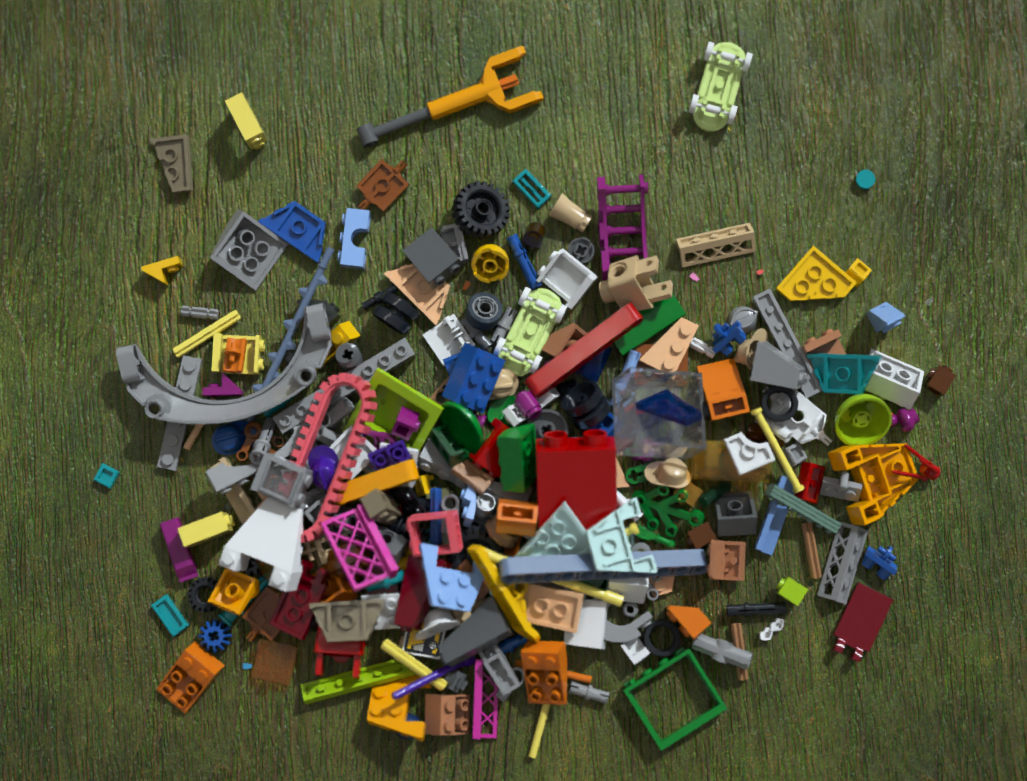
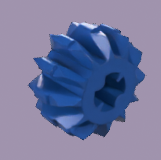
M214 619L212 624L207 621V628H200L204 634L198 635V638H204V641L200 643L201 646L208 644L206 651L213 648V652L216 653L218 652V647L223 651L225 650L224 644L230 645L231 642L226 638L232 637V634H226L230 627L223 628L225 625L224 621H221L219 625L217 619ZM218 632L217 636H219V639L213 640L214 636H211V634Z

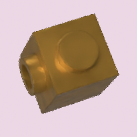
M691 482L684 488H671L674 491L672 495L676 494L680 489L688 492L687 500L685 502L678 501L677 503L681 506L686 504L690 508L694 506L703 490ZM683 493L679 494L681 498H685Z

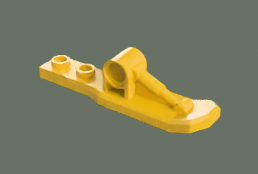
M471 545L467 550L511 627L524 638L532 642H538L540 635L531 627L526 614L527 608L524 595L528 591L529 584L517 583V588L515 589V584L503 583L498 574L497 566L488 557L489 553L486 548L479 545Z

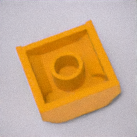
M225 568L208 602L227 612L240 615L250 599L255 598L259 594L260 581L238 571Z

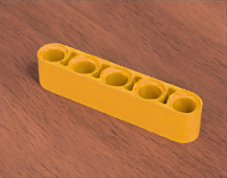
M415 460L404 461L346 481L348 483L347 489L338 490L339 493L344 495L342 502L334 501L333 504L342 506L360 500V498L376 488L386 491L420 479Z

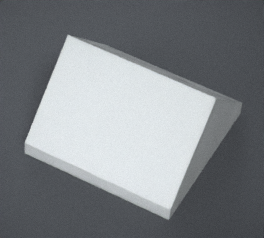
M649 577L607 579L606 590L623 595V601L644 604L649 587Z

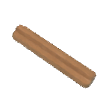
M805 522L802 523V531L811 579H819L822 575L813 523Z
M732 623L733 644L735 647L745 650L741 623ZM736 666L737 679L739 681L748 680L747 670Z

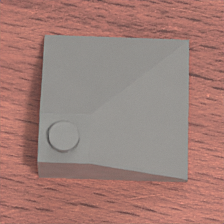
M237 209L226 225L209 258L248 286L257 290L288 243L247 213Z

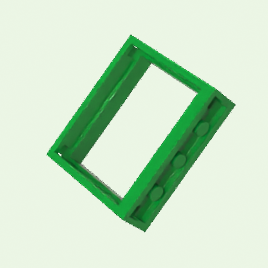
M681 647L674 652L675 656L669 660L667 657L657 663L658 667L653 670L651 668L646 669L641 673L642 677L636 681L632 678L624 684L625 688L622 689L661 751L727 709L688 647L686 649ZM684 657H687L716 704L660 739L631 691Z

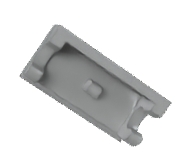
M460 224L443 226L440 229L442 239L456 254L462 264L469 262L463 233L459 229Z

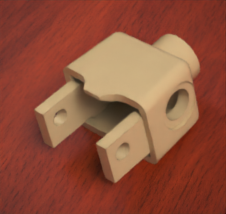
M636 255L610 264L608 279L599 283V291L602 300L606 304L616 301L621 309L625 305L632 303L638 311L653 308V302L672 298L673 283L671 280L654 284L650 276L658 274V257L653 256L640 260Z

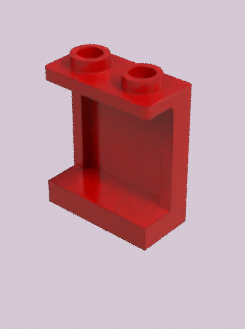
M494 418L491 422L495 427L476 455L469 454V457L473 459L472 464L479 469L486 468L487 471L485 473L494 479L496 477L500 478L501 466L498 463L499 448L497 447V438L505 429H509L507 425L497 418Z

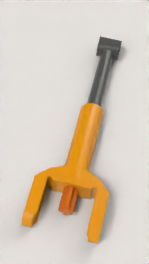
M524 46L516 47L490 57L479 84L428 102L426 108L373 127L372 123H368L358 127L356 131L364 148L370 147L379 142L378 137L430 117L433 121L484 101L495 105L498 109L507 113H513L544 100L541 91H532L505 101L503 90L519 85L516 74L498 80L495 73L496 69L517 62L527 54Z

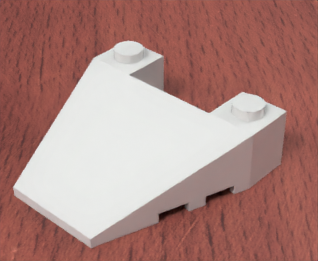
M267 497L224 546L219 565L233 571H246L250 557L256 558L274 566L269 582L270 586L285 592L296 591L302 574L301 553L303 547H301V535H303V509L291 508L284 503Z

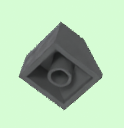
M752 491L713 493L715 525L718 537L757 533V513Z

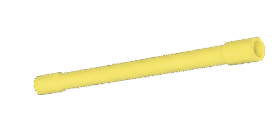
M486 548L491 562L499 564L501 559L507 558V556ZM579 581L552 582L621 607L624 599L623 595Z

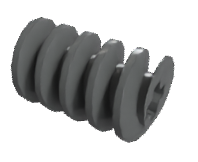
M344 343L336 350V360L344 370L349 372L362 364V354L356 345ZM348 355H351V360H348Z

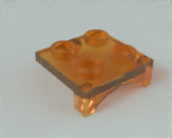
M260 638L251 677L289 686L299 647Z

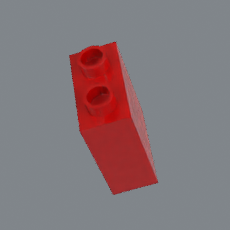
M591 429L583 432V437L567 438L566 432L555 430L544 433V438L536 439L539 529L564 501L585 530H588L617 509L616 446L614 436H607V432L604 430Z

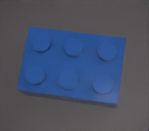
M464 342L442 396L483 413L506 360Z

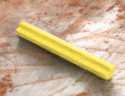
M236 310L230 312L173 348V353L177 358L182 357L212 338L214 333H220L239 321L241 316Z
M389 639L382 642L380 646L382 650L421 678L433 672ZM440 677L430 682V684L439 691L445 689L447 681Z

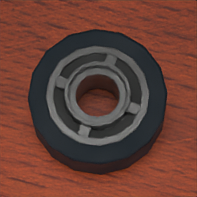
M485 292L474 294L469 299L465 309V317L468 323L478 330L493 329L498 325L503 313V306L496 296Z

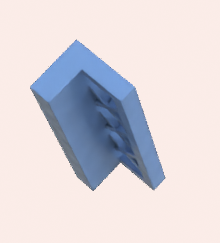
M779 476L776 485L794 495L792 491L793 486L787 477ZM770 500L753 549L772 556L788 510L786 506L782 507L777 504V501Z

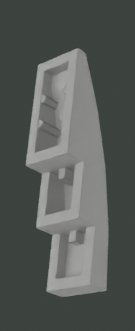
M498 643L479 653L483 664L503 696L520 686Z

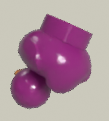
M901 408L897 411L896 415L892 413L890 427L896 426L899 422L903 432L912 431L915 424L919 423V417L913 408L910 410Z

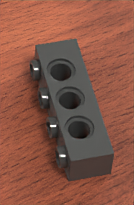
M342 505L333 517L353 509ZM351 516L346 519L345 523L351 526L355 525L354 527H356L357 520L355 516ZM375 522L385 543H388L386 545L397 565L408 551V540L403 535L396 534L386 526ZM331 524L330 532L338 534L341 526ZM343 527L340 535L351 539L354 531ZM356 532L353 540L357 539L365 542L366 537L364 534Z

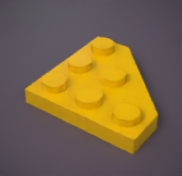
M813 245L778 285L776 290L789 301L844 298L857 282Z

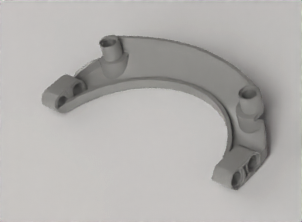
M324 303L304 307V325L297 351L285 370L261 390L244 397L228 400L204 399L192 396L173 387L154 371L137 344L116 348V357L122 380L127 386V391L142 406H145V413L148 417L185 424H214L236 421L259 414L283 403L316 380V368L323 367L332 347V340ZM303 371L311 373L310 381L303 379ZM153 404L159 406V413L152 411Z

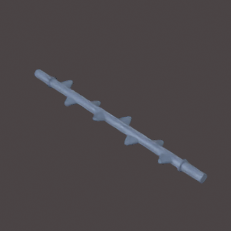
M327 247L320 263H318L319 266L309 287L299 288L298 291L303 299L294 318L283 321L288 331L278 352L268 353L272 365L263 384L253 385L252 389L255 392L269 385L280 375L277 370L286 351L297 348L292 338L302 317H304V307L309 305L317 286L326 285L328 282L323 273L327 269V265L334 252L333 248ZM256 415L247 417L246 420L253 422Z

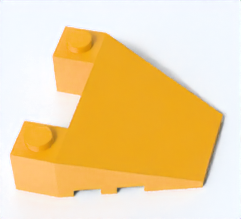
M907 443L842 446L828 452L834 471L851 469L854 481L862 484L861 500L846 507L852 525H867L880 519L889 507H892L896 500L919 480L892 473V470L917 474L910 451L904 447Z

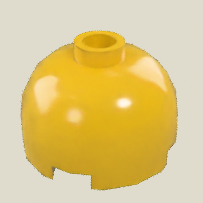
M486 244L479 247L474 252L471 260L474 276L485 283L496 280L501 281L507 276L509 271V258L506 251L494 244Z

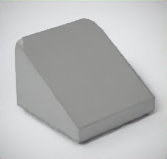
M799 442L782 450L791 468L808 458Z

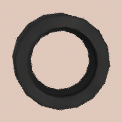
M777 385L770 387L761 398L762 412L772 421L782 422L789 420L798 409L797 395L791 388ZM783 392L788 395L791 401V407L788 412L776 415L770 411L768 400L772 394Z
M661 619L653 621L645 628L643 641L647 650L653 655L664 657L673 654L678 649L681 637L676 625ZM664 626L671 630L673 642L670 647L660 650L652 645L650 636L655 628Z

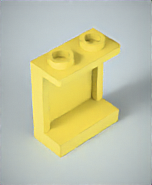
M214 333L211 371L218 374L223 372L225 374L260 375V371L264 370V359H261V353L265 351V340H262L260 335L236 336ZM227 338L247 339L243 373L223 371L224 350Z

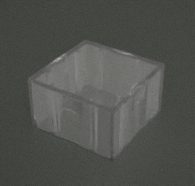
M630 367L612 380L616 455L687 460L706 449L705 421L702 412V373L683 371L663 372L657 369Z

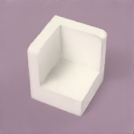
M639 638L620 644L634 665L650 654Z

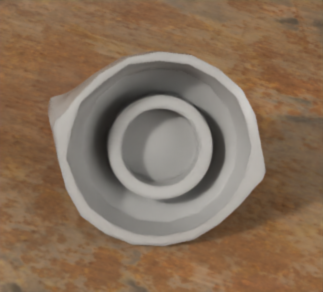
M746 306L736 307L729 313L728 325L731 326L738 320L745 334L750 333L756 326L758 311Z

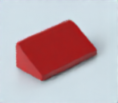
M802 462L798 481L800 485L804 486V489L795 493L794 496L804 502L817 504L825 467L810 462Z

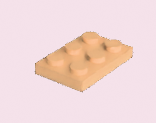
M528 583L529 588L524 595L528 622L577 633L584 594L537 583Z

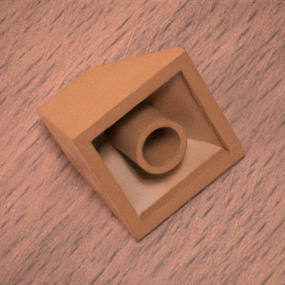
M572 323L552 333L541 350L554 359L585 336L587 332L577 324ZM579 368L577 371H575V373L578 374L579 371L581 370V368Z

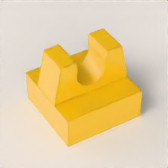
M433 475L419 476L420 479L416 480L414 489L417 498L429 494L430 489L434 488L430 487L429 481L434 479Z

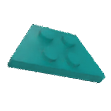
M807 353V358L810 359L814 367L813 371L820 381L822 391L826 393L863 394L881 360L880 355Z

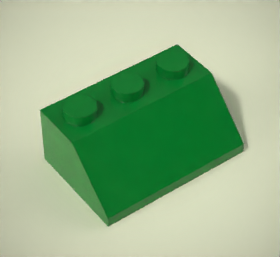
M533 423L505 429L497 438V447L499 448L498 463L501 466L500 482L503 485V491L525 493L537 480L535 424Z

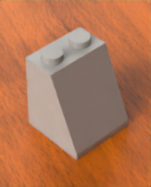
M757 342L751 381L792 389L801 388L803 384H806L807 373H805L803 366L769 342Z

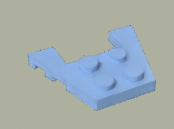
M419 544L418 548L422 555L423 561L421 563L422 568L425 570L427 580L425 583L430 606L470 612L484 580L474 560L472 573L436 567L438 546Z

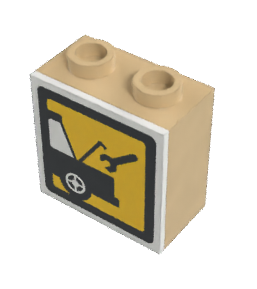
M423 622L420 630L412 629L411 633L405 632V636H401L399 647L408 654L440 660V649L438 646L444 641L446 631L427 639L416 640V634L424 629Z

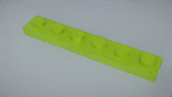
M393 659L361 668L360 679L352 677V670L301 684L303 701L306 705L417 674L398 660Z

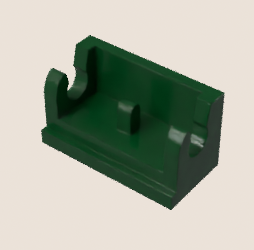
M443 424L431 429L430 440L451 468L468 460L469 456L466 454L468 451L465 448L462 449L451 434V431L448 429L449 425Z

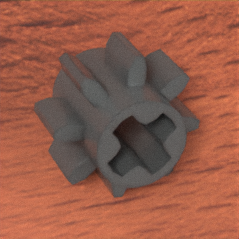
M457 669L453 673H447L444 678L447 681L446 687L456 693L460 689L464 691L468 684V681L465 680L467 675Z

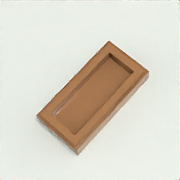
M469 460L455 465L451 471L452 474L481 496L494 482L493 478Z

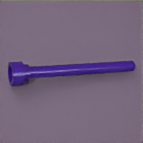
M472 656L453 667L445 665L393 692L391 696L393 700H397L461 666L469 667L475 664V657Z

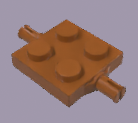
M381 159L356 185V188L365 196V199L358 207L361 210H365L370 204H373L384 213L410 186L400 174L408 166L407 163L401 160L394 168Z
M266 586L242 616L253 628L246 636L250 642L254 640L258 633L265 635L273 641L281 632L280 629L270 625L269 622L282 593H275L268 586Z

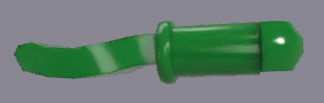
M638 526L639 534H636V537L646 541L654 540L655 543L662 544L670 549L675 547L676 544L672 539L669 540L660 536V534H654L652 530L646 527Z

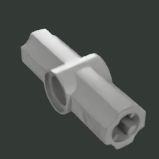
M701 633L694 638L692 649L710 655L714 660L730 663L746 670L753 656V653L737 648L728 641L714 639Z

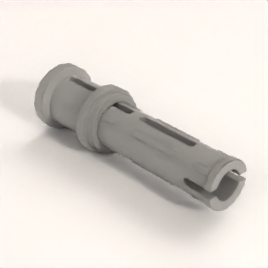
M269 417L264 420L259 439L253 444L254 450L250 453L249 458L256 465H260L264 453H269L271 449L270 440L276 426L273 418Z

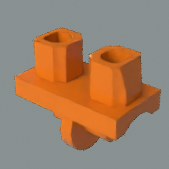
M227 338L224 350V372L243 373L247 346L246 338Z

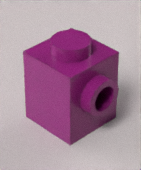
M402 406L391 434L409 441L412 432H417L420 422L417 420L420 413Z

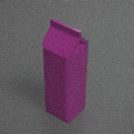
M177 517L160 523L159 525L180 583L198 577L190 547H184L177 529L183 526L181 519Z

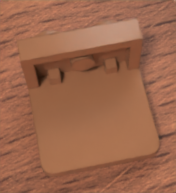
M831 328L821 333L822 337L818 339L812 337L804 341L805 345L801 347L806 358L807 353L846 354L839 340L842 336L839 329L833 331ZM807 358V360H808V362L810 363L812 369L814 370V367H813V365H812L810 359Z
M711 540L708 546L710 563L707 566V573L709 578L744 581L746 542Z

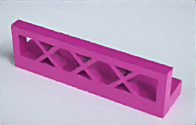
M477 658L475 659L473 739L497 738L498 698L496 693L498 692V686L495 681L491 680L492 676L488 677L483 671V660ZM487 681H490L494 686V692L489 696L483 691V685ZM482 695H484V696L486 697V699H485L483 702H482ZM486 701H489L494 706V711L488 716L482 711V705ZM487 720L493 725V734L481 733V725Z

